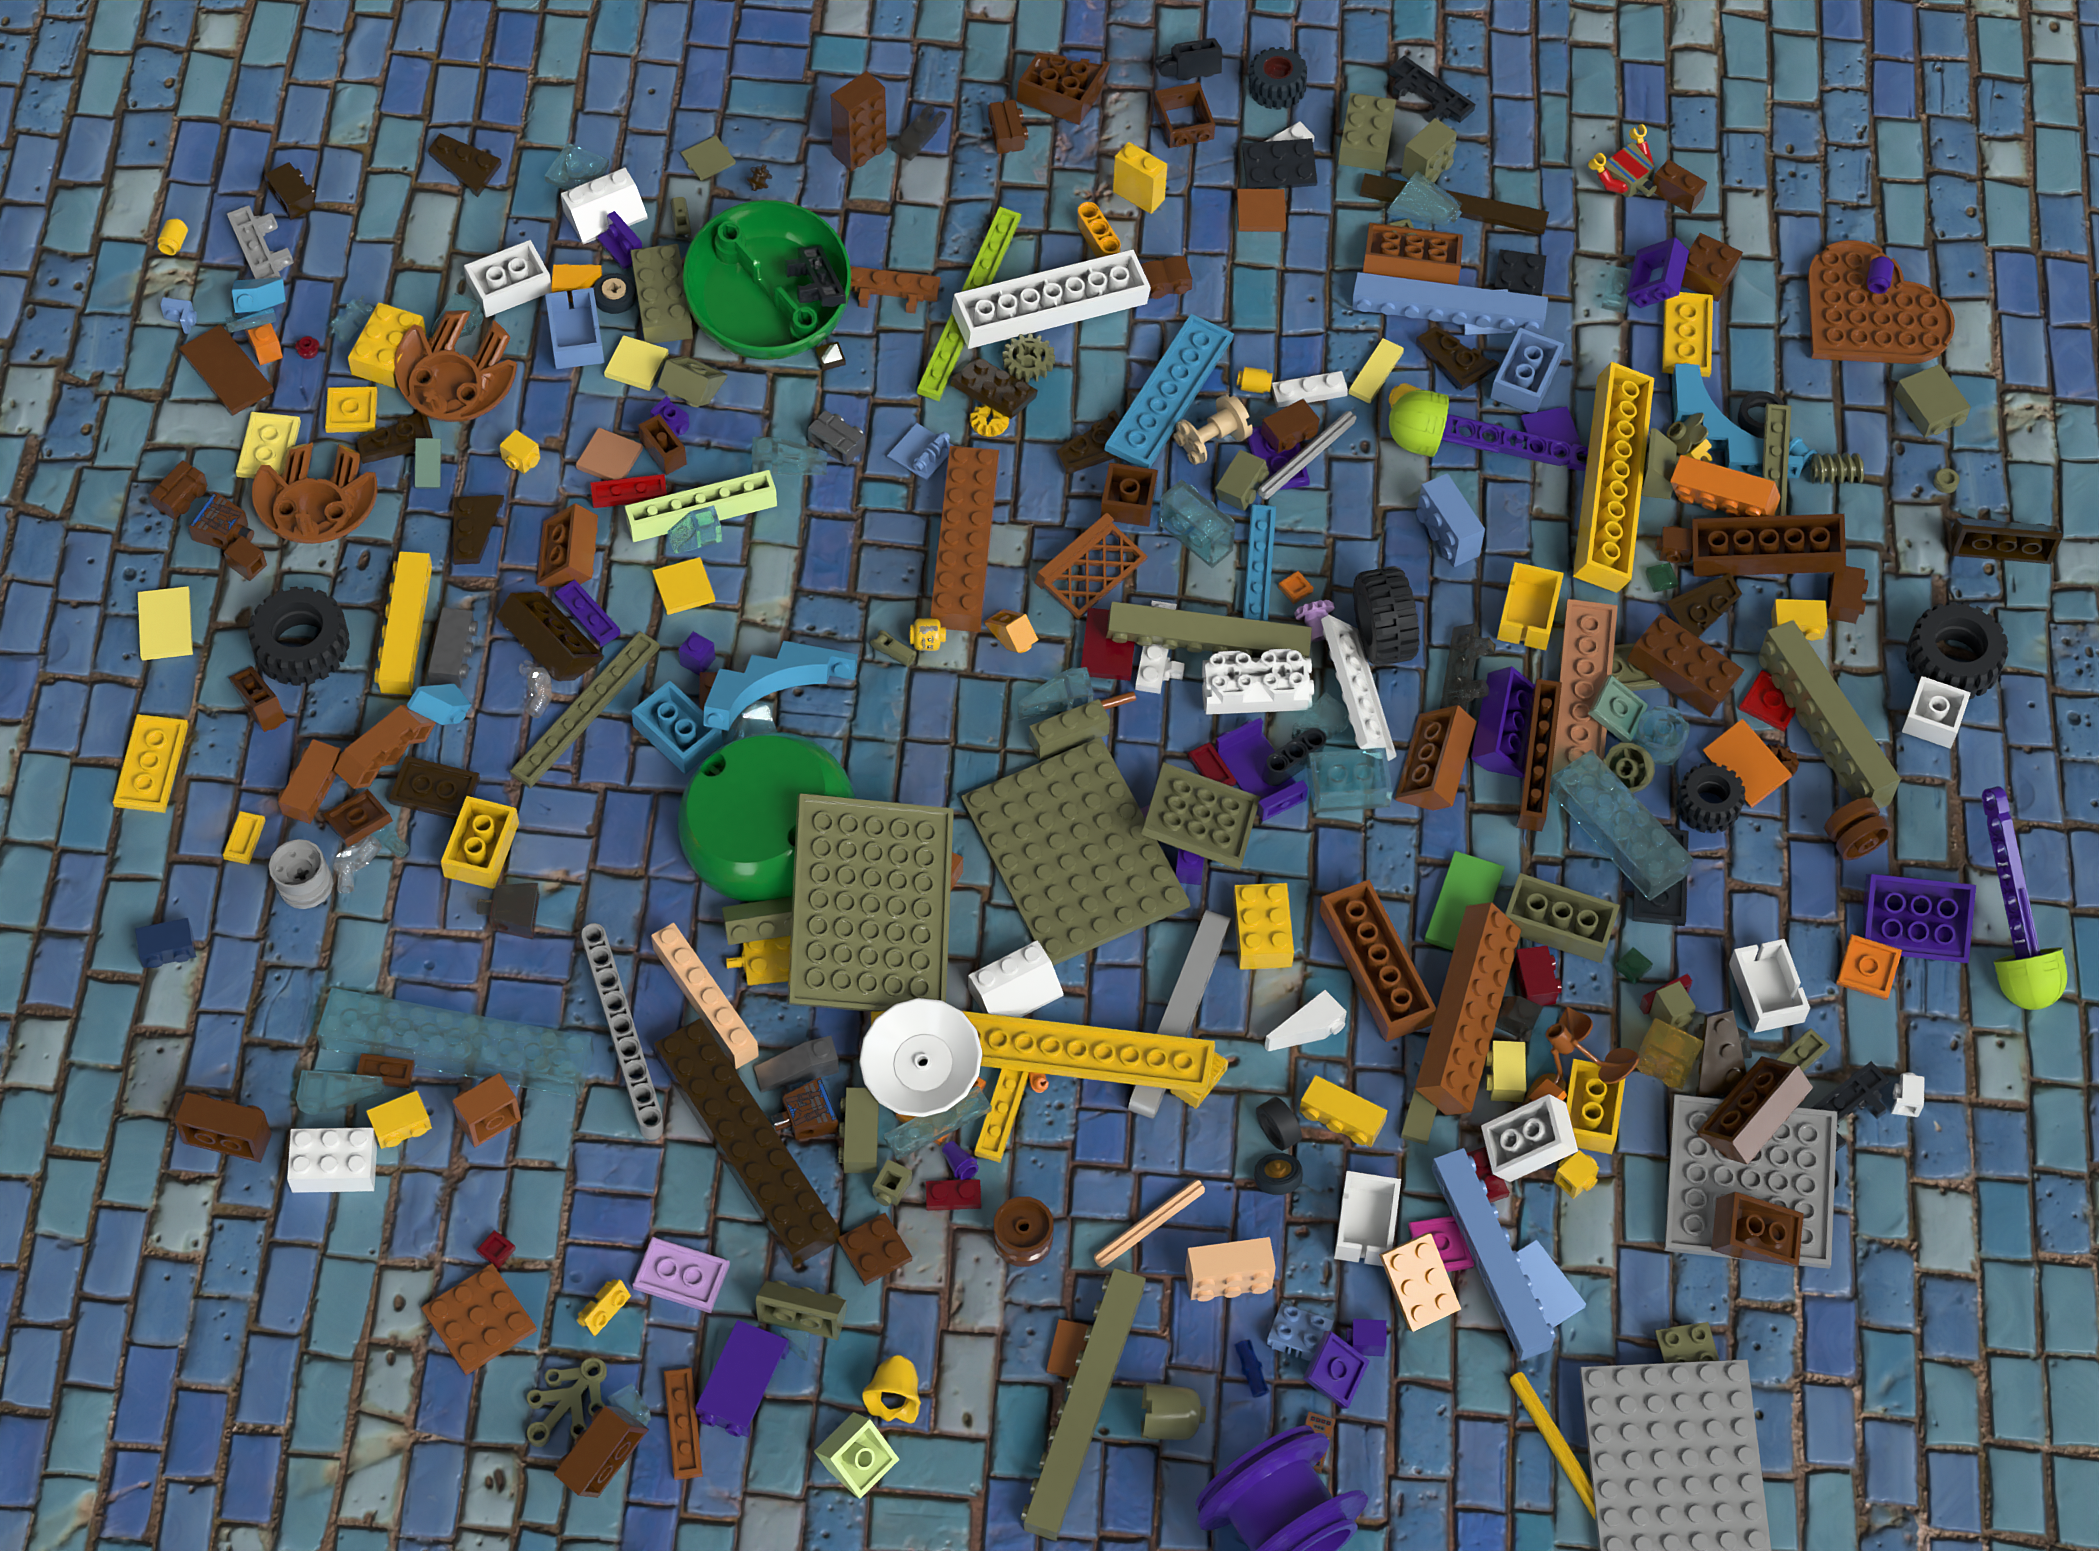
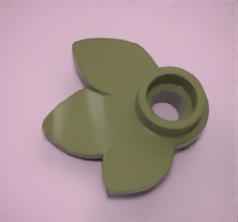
M1703 413L1693 414L1684 423L1678 421L1669 427L1667 436L1669 440L1677 445V454L1685 455L1689 453L1692 445H1698L1707 438L1709 431L1705 426L1701 425L1704 419Z

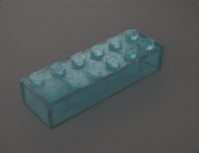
M1592 749L1552 776L1549 793L1649 901L1689 874L1694 860L1691 855Z

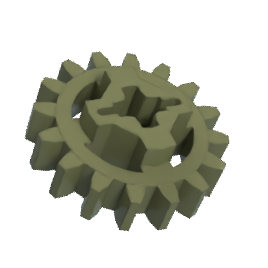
M1029 333L1028 338H1024L1022 334H1019V340L1011 338V345H1005V351L1003 352L1004 369H1008L1010 375L1016 374V378L1019 380L1021 377H1024L1027 383L1030 378L1037 382L1038 376L1041 375L1046 378L1047 371L1052 372L1053 364H1055L1054 347H1049L1048 340L1042 342L1041 335L1035 339L1032 333Z

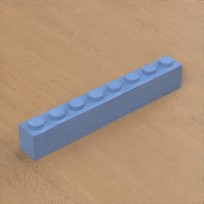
M1360 272L1357 273L1353 293V310L1444 321L1459 325L1466 323L1478 325L1482 328L1490 327L1505 331H1518L1520 327L1542 335L1548 305V297Z
M1462 1148L1434 1158L1432 1172L1520 1361L1551 1350L1555 1333L1551 1324H1546L1543 1318L1544 1310L1538 1298L1535 1299L1531 1292L1532 1283L1527 1274L1523 1275L1520 1269V1257L1516 1250L1512 1251L1508 1243L1510 1238L1504 1226L1501 1227L1498 1222V1211L1495 1204L1490 1203L1486 1196V1185L1482 1179H1478L1475 1173L1476 1164L1473 1157L1467 1156L1465 1149Z

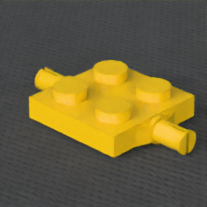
M790 936L743 943L742 957L726 958L727 969L743 967L747 975L748 986L788 982Z

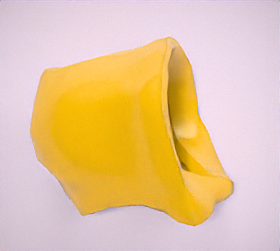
M894 1355L884 1360L878 1366L871 1383L864 1388L862 1394L864 1404L871 1415L880 1416L887 1422L894 1418L910 1424L915 1422L919 1414L921 1401L918 1396V1375L914 1364L904 1356ZM889 1392L903 1395L906 1397L905 1403L902 1407L890 1410L882 1403L881 1393Z

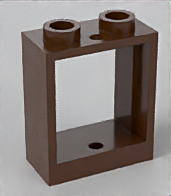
M1200 82L1155 91L1154 107L1169 148L1183 147L1188 144L1214 139L1215 122ZM1196 105L1202 124L1173 130L1166 111Z

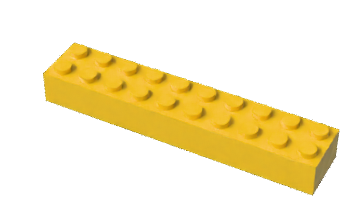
M1611 361L1597 376L1573 577L1618 593L1632 578L1654 378Z

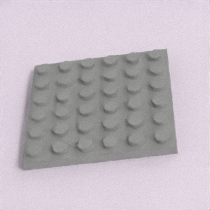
M1674 1095L1664 1251L1734 1258L1712 1251L1711 1247L1716 1198L1738 1192L1804 1213L1799 1266L1830 1269L1837 1112L1796 1107L1789 1115V1118L1783 1122L1772 1138L1766 1142L1756 1154V1157L1747 1165L1729 1160L1696 1133L1723 1102V1099Z

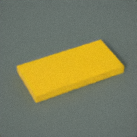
M1680 292L1679 296L1664 300L1662 373L1673 374L1675 364L1689 363L1700 365L1701 376L1710 377L1713 295Z
M136 715L113 799L114 807L166 812L189 725L187 720Z

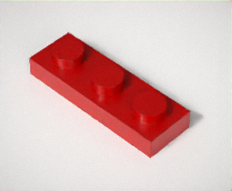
M665 474L590 482L593 508L635 504L667 495Z

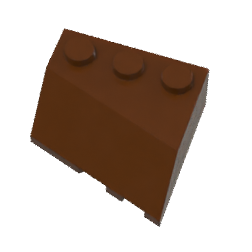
M1037 53L1018 82L1016 101L1080 125L1100 94L1110 62L1102 61V64L1089 63V59L1081 58L1080 61L1068 60L1066 56Z

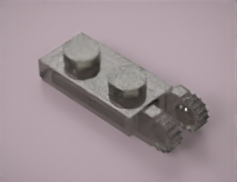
M931 104L926 105L920 116L918 115L891 145V150L912 161L937 133V129L943 124L947 114L941 110L934 116L933 121L930 122L928 119L934 113V106Z

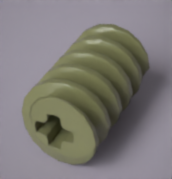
M1826 453L1823 454L1822 458L1819 454H1814L1810 462L1811 482L1814 484L1815 478H1818L1819 483L1824 484L1825 477H1828L1829 483L1833 484L1835 477H1837L1839 484H1843L1844 478L1847 477L1849 484H1852L1854 477H1857L1859 484L1863 483V460L1858 453H1853L1851 457L1848 453H1843L1842 456L1834 453L1832 457Z

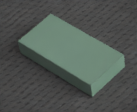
M416 438V489H441L442 440L439 438Z

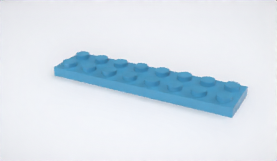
M1191 314L1105 444L1104 450L1139 467L1150 469L1175 430L1177 422L1182 419L1233 340L1234 333Z

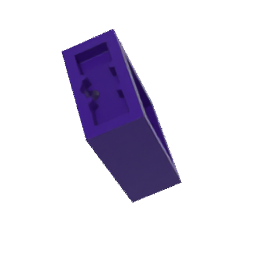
M1676 237L1637 250L1626 295L1640 308L1679 296L1689 250ZM1664 266L1661 279L1649 282L1652 270Z

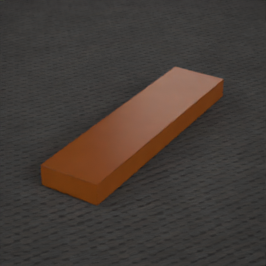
M692 1367L664 1371L674 1479L703 1477Z

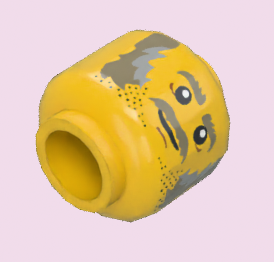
M918 618L914 624H910V644H914L916 650L937 651L940 648L941 642H946V627H941L938 619Z

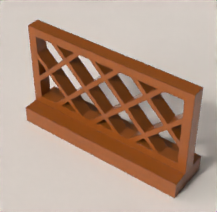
M1108 513L1103 515L1045 565L1036 576L1035 584L1041 590L1045 587L1077 619L1081 618L1088 611V608H1092L1148 558L1140 548L1113 524L1114 519ZM1113 533L1119 539V546L1106 545V537ZM1091 550H1101L1102 561L1088 560V553ZM1106 551H1119V562L1106 561ZM1123 552H1133L1138 559L1135 562H1123ZM1074 565H1085V576L1071 575V567ZM1089 566H1102V577L1089 576ZM1106 567H1120V575L1118 577H1106ZM1056 580H1068V591L1058 590L1052 584ZM1071 581H1085V592L1071 591ZM1089 582H1102L1103 590L1100 592H1089ZM1072 597H1085V605L1079 610L1072 604Z

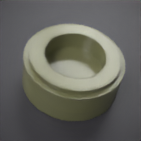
M1949 468L1940 469L1935 474L1933 484L1942 493L1954 492L1960 481L1959 475Z

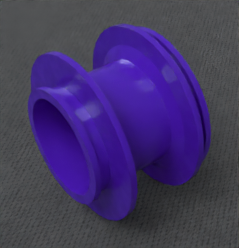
M1304 1425L1289 1429L1266 1440L1230 1464L1202 1490L1196 1499L1195 1507L1199 1512L1197 1524L1202 1530H1214L1232 1523L1250 1551H1338L1357 1531L1358 1526L1354 1520L1366 1507L1368 1496L1362 1490H1354L1333 1498L1313 1469L1326 1453L1330 1443L1329 1439L1325 1434L1315 1433L1312 1427Z

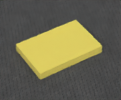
M251 412L236 469L237 477L254 479L261 465H270L281 475L284 470L287 450L294 447L301 424L300 417Z
M189 586L138 592L141 659L151 660L193 655Z

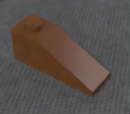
M252 666L229 677L235 690L263 732L274 730L280 724L287 721L277 696Z

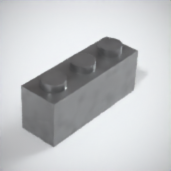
M442 608L428 671L431 685L455 684L458 688H461L463 679L468 678L469 665L467 660L468 657H472L474 648L471 641L472 637L476 636L478 632V621H474L473 611Z

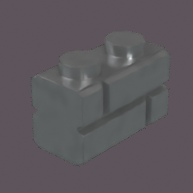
M824 411L818 417V420H815L808 428V441L846 466L864 450L865 435L863 431L857 426L851 427L846 424L844 419L836 413L831 414L828 411Z

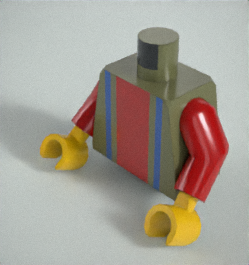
M1640 124L1637 126L1639 134H1637L1635 127L1629 131L1630 138L1636 140V144L1631 142L1608 160H1606L1602 153L1594 155V158L1589 160V168L1592 170L1597 169L1598 179L1607 191L1620 193L1625 197H1632L1638 191H1641L1647 197H1650L1657 189V186L1651 182L1655 170L1654 162L1647 140L1643 139L1647 129L1645 125Z

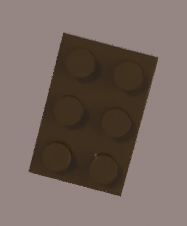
M979 357L975 358L952 378L950 386L1010 419L1032 402L1038 392L1037 389L1026 382L1015 378L1006 371L995 367Z
M405 756L390 794L389 802L392 805L457 820L466 796L474 797L480 781V774Z

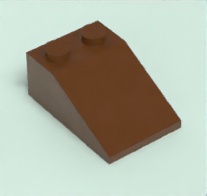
M1738 1192L1716 1198L1711 1250L1734 1258L1794 1267L1799 1266L1804 1213Z

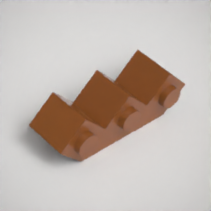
M407 704L400 705L348 746L339 755L338 762L333 770L353 789L370 787L381 766L398 764L409 744L422 743L427 740L436 722L410 710L406 706Z

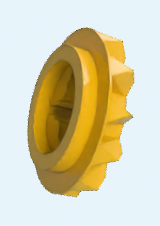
M982 404L980 407L975 406L970 416V423L973 430L978 434L993 437L1002 434L1007 429L1009 418ZM992 414L993 419L991 420V422H989V425H987L986 418H988V416Z

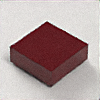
M494 1230L476 1249V1252L490 1264L493 1263L495 1268L499 1269L516 1250V1247Z

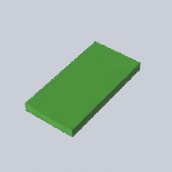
M1455 851L1424 942L1454 951L1466 906L1493 903L1505 866Z

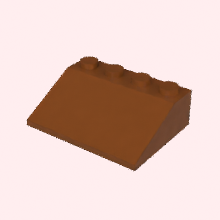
M1369 222L1363 273L1458 285L1463 235ZM1416 233L1417 235H1408V236H1406V235H1404V234Z

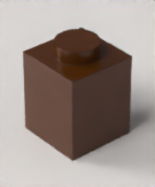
M242 536L235 542L230 543L224 552L227 565L248 581H251L267 566L264 552Z

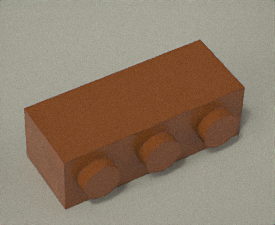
M312 739L309 747L304 748L298 767L292 770L286 789H282L278 796L282 815L311 824L337 776L333 769L338 762L339 755L342 753L340 748Z

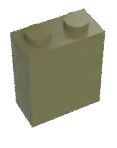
M1940 364L1899 380L1894 393L1924 438L1933 434L1938 435L1952 426L1958 427L1967 420L1971 406Z

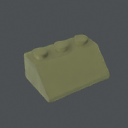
M765 1281L755 1300L758 1322L834 1340L839 1339L847 1312L846 1300L837 1294L828 1293L824 1295L816 1293L815 1290L808 1287L794 1288L783 1281Z

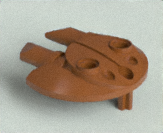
M445 311L433 337L429 338V340H427L423 328L413 324L403 336L395 356L397 384L407 402L421 414L444 422L472 420L495 408L511 389L517 371V363L508 359L499 363L510 340V336L496 321H492L477 354L473 355L472 359L464 354L459 355V352H455L454 348L468 320L470 311ZM430 378L427 383H420L422 379ZM467 395H475L471 400H464Z
M312 442L288 448L284 470L281 475L270 465L260 466L253 481L252 499L259 519L270 531L289 541L316 544L343 537L365 521L371 513L377 498L378 482L376 473L366 472L357 478L361 456L358 452L341 444H338L333 474L329 481L325 479L315 480V478L307 477L313 449Z

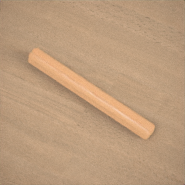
M1197 1179L1192 1181L1095 1253L1094 1260L1101 1268L1105 1267L1205 1192L1203 1184Z

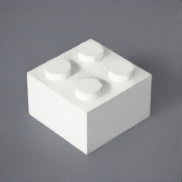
M1921 676L1902 732L1951 749L1958 733L1970 692Z

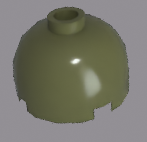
M1620 743L1613 746L1609 750L1610 752L1607 754L1606 759H1603L1602 776L1605 783L1616 792L1622 794H1635L1646 789L1652 782L1655 774V763L1652 755L1644 747L1634 743Z

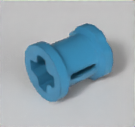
M1800 436L1795 437L1789 443V455L1803 456L1802 468H1806L1810 465L1812 456L1818 453L1816 450H1811L1806 446Z

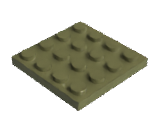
M1163 762L1141 835L1240 870L1260 797Z

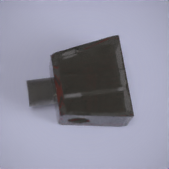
M538 883L497 885L494 888L493 900L478 899L477 915H489L491 927L494 931L533 939L540 899Z

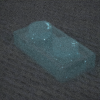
M1616 266L1610 267L1602 309L1625 313L1629 297L1626 293L1632 270Z

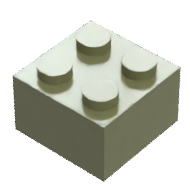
M1434 118L1405 145L1401 175L1415 184L1425 186L1433 184L1439 177V174L1444 170H1448L1454 162L1453 154L1457 146L1455 143L1457 132Z

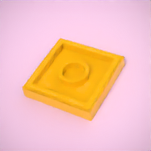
M377 387L328 388L326 433L375 431Z
M701 557L652 570L667 615L715 602V596Z

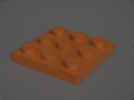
M493 1263L421 1307L423 1314L465 1376L537 1331L535 1324Z

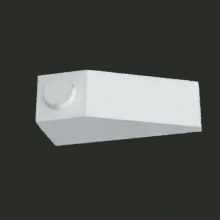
M1324 990L1268 1034L1264 1048L1267 1051H1273L1322 1040L1332 1033L1335 1035L1344 1028L1347 1011Z

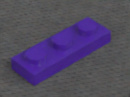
M576 580L555 592V598L600 648L621 634L620 628Z

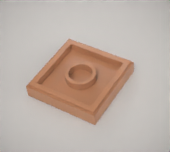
M598 428L576 463V468L606 481L625 479L642 452L643 445Z

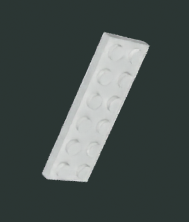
M1327 615L1321 619L1324 628L1323 635L1328 641L1329 655L1337 671L1335 675L1343 691L1342 698L1349 711L1348 718L1356 734L1355 742L1360 749L1390 761L1397 757L1359 631L1357 628L1331 615Z

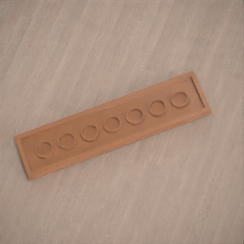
M1567 600L1559 682H1562L1551 780L1601 786L1602 762L1605 755L1607 728L1591 717L1588 712L1605 677L1610 674L1612 675L1618 605Z

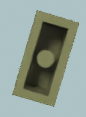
M1239 450L1215 488L1219 501L1245 511L1247 506L1254 502L1261 484L1268 479L1269 471L1266 461L1243 450Z
M1678 981L1656 991L1649 1016L1664 1041L1672 1037L1677 1039L1687 1033L1696 1006L1681 982Z

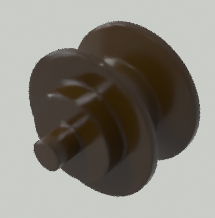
M762 164V167L750 168L753 176H748L746 179L753 187V191L769 187L766 179H772L773 176L766 169L767 165Z

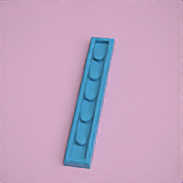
M1256 504L1251 506L1243 608L1244 619L1268 622L1276 506Z

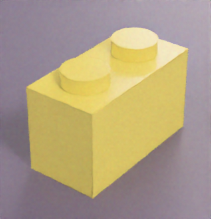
M1493 1041L1491 1050L1488 1051L1485 1060L1486 1066H1490V1074L1486 1075V1090L1491 1092V1101L1523 1102L1526 1092L1525 1042Z

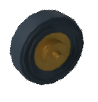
M1285 1153L1270 1154L1260 1159L1255 1165L1254 1180L1258 1188L1264 1193L1284 1195L1291 1193L1302 1183V1166L1299 1160L1292 1155Z

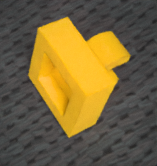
M1705 439L1698 445H1692L1689 453L1684 456L1698 460L1701 458L1705 462H1711L1712 457L1706 451L1712 446Z

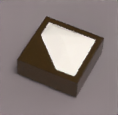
M839 342L815 347V353L822 371L846 365Z

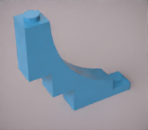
M1689 363L1675 364L1672 374L1674 423L1678 421L1684 423L1689 416L1703 413L1704 419L1701 425L1708 429L1709 433L1706 439L1712 446L1707 451H1724L1726 468L1761 477L1763 440L1736 426L1716 407L1704 386L1700 365ZM1789 455L1787 478H1799L1803 467V456Z
M783 641L777 659L751 655L745 673L719 668L704 706L703 726L729 731L734 720L746 707L768 694L795 686L827 684L829 676L854 680L857 672L858 654Z

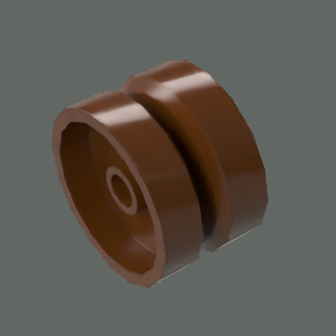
M1865 797L1848 803L1837 810L1825 822L1823 828L1831 841L1837 842L1836 848L1844 860H1855L1869 854L1882 845L1891 835L1892 829L1885 817L1879 816V808L1872 798Z
M1015 1197L1007 1200L998 1208L994 1217V1247L998 1255L1005 1262L1017 1267H1030L1040 1263L1048 1256L1053 1245L1054 1231L1053 1216L1049 1208L1040 1200L1032 1197Z

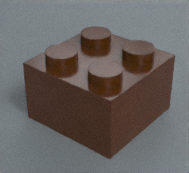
M1699 233L1689 249L1681 285L1699 294L1713 295V300L1718 302L1736 274L1743 252Z
M1109 463L1101 502V517L1108 513L1114 519L1113 522L1149 527L1157 489L1158 470Z

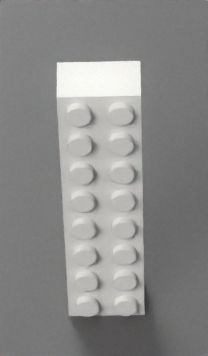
M1129 250L956 293L953 298L952 313L967 348L970 349L1018 337L1019 334L1026 335L1147 304L1151 287L1134 250Z

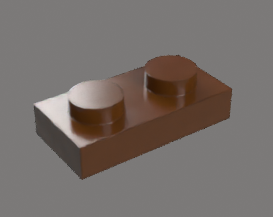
M361 1053L355 1078L357 1082L410 1089L415 1061Z

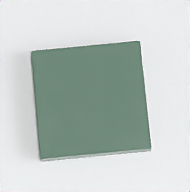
M1610 674L1605 677L1588 714L1622 742L1629 743L1633 739L1648 704Z

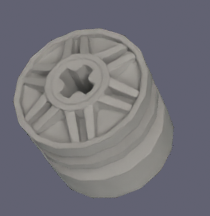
M300 839L288 841L278 847L272 854L269 862L270 875L286 904L293 908L308 909L316 907L326 900L333 887V877L323 853L316 844Z

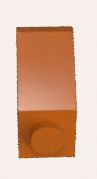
M265 319L244 327V331L260 366L283 358L279 340L271 322Z

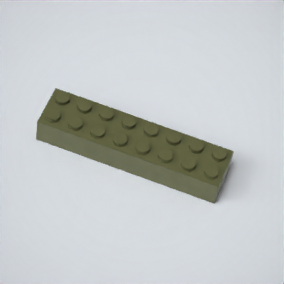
M1791 620L1767 630L1758 656L1759 663L1762 668L1772 674V682L1784 694L1788 707L1796 708V715L1800 725L1806 728L1811 736L1812 743L1816 748L1820 749L1826 764L1838 776L1840 785L1846 788L1852 802L1868 797L1873 799L1879 809L1890 805L1901 778L1795 621Z

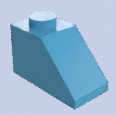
M283 277L234 280L232 295L235 313L261 311L286 302Z
M455 684L417 687L406 706L441 725L458 724L463 721L472 704Z

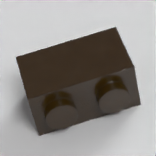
M290 162L265 174L268 190L290 220L316 208L314 201L316 193L310 184L306 185L302 172L299 169L295 170Z

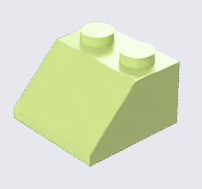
M854 1412L814 1451L827 1470L859 1499L899 1460L872 1421Z

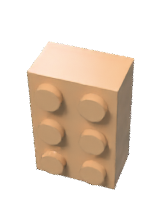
M1270 1237L1188 1248L1185 1272L1190 1299L1209 1301L1217 1296L1233 1298L1241 1295V1293L1252 1292L1253 1294H1262L1272 1289L1276 1266Z

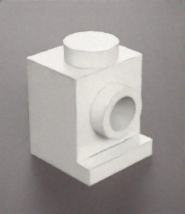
M1908 1072L1900 1075L1899 1084L1895 1083L1893 1089V1099H1896L1891 1109V1114L1919 1116L1924 1106V1077Z

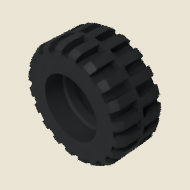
M1396 566L1360 572L1354 579L1353 599L1356 624L1366 657L1371 664L1376 666L1412 660L1419 651L1418 615L1416 613L1413 592L1404 571Z
M298 586L290 587V590L283 591V589L276 591V595L273 597L269 595L263 600V605L259 604L254 610L255 615H252L249 621L248 637L258 667L269 678L274 680L277 678L278 682L282 684L292 682L293 686H301V683L305 682L309 685L315 683V680L319 678L324 680L329 677L328 673L331 671L334 673L340 667L339 662H344L347 656L346 651L350 645L346 620L341 606L337 605V601L333 597H327L326 592L318 589L315 592L312 587L305 586L304 589H298ZM311 625L321 630L314 641L301 647H287L277 642L282 633L294 626Z
M1947 602L1946 606H1943V604L1935 605L1932 610L1927 609L1921 618H1918L1909 638L1905 654L1906 660L1909 662L1907 667L1910 673H1915L1914 679L1918 684L1921 676L1970 692L1969 699H1974L1975 694L1977 696L1985 694L1987 689H1991L1996 683L2008 656L2007 636L2002 634L2004 629L1999 622H1994L1995 618L1990 613L1985 614L1983 609L1978 606L1976 608L1970 607V603L1962 602L1961 605H1958L1956 602ZM1943 640L1962 642L1974 651L1977 660L1958 662L1949 659L1938 649L1936 643Z

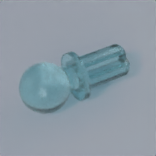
M388 824L370 834L372 839L380 841L382 848H388L397 857L402 858L409 851V847L397 837V832L395 830L389 831Z

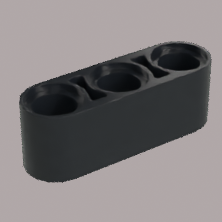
M1318 728L1308 729L1267 757L1262 773L1264 782L1271 786L1281 785L1317 761L1322 756L1327 740L1326 734Z

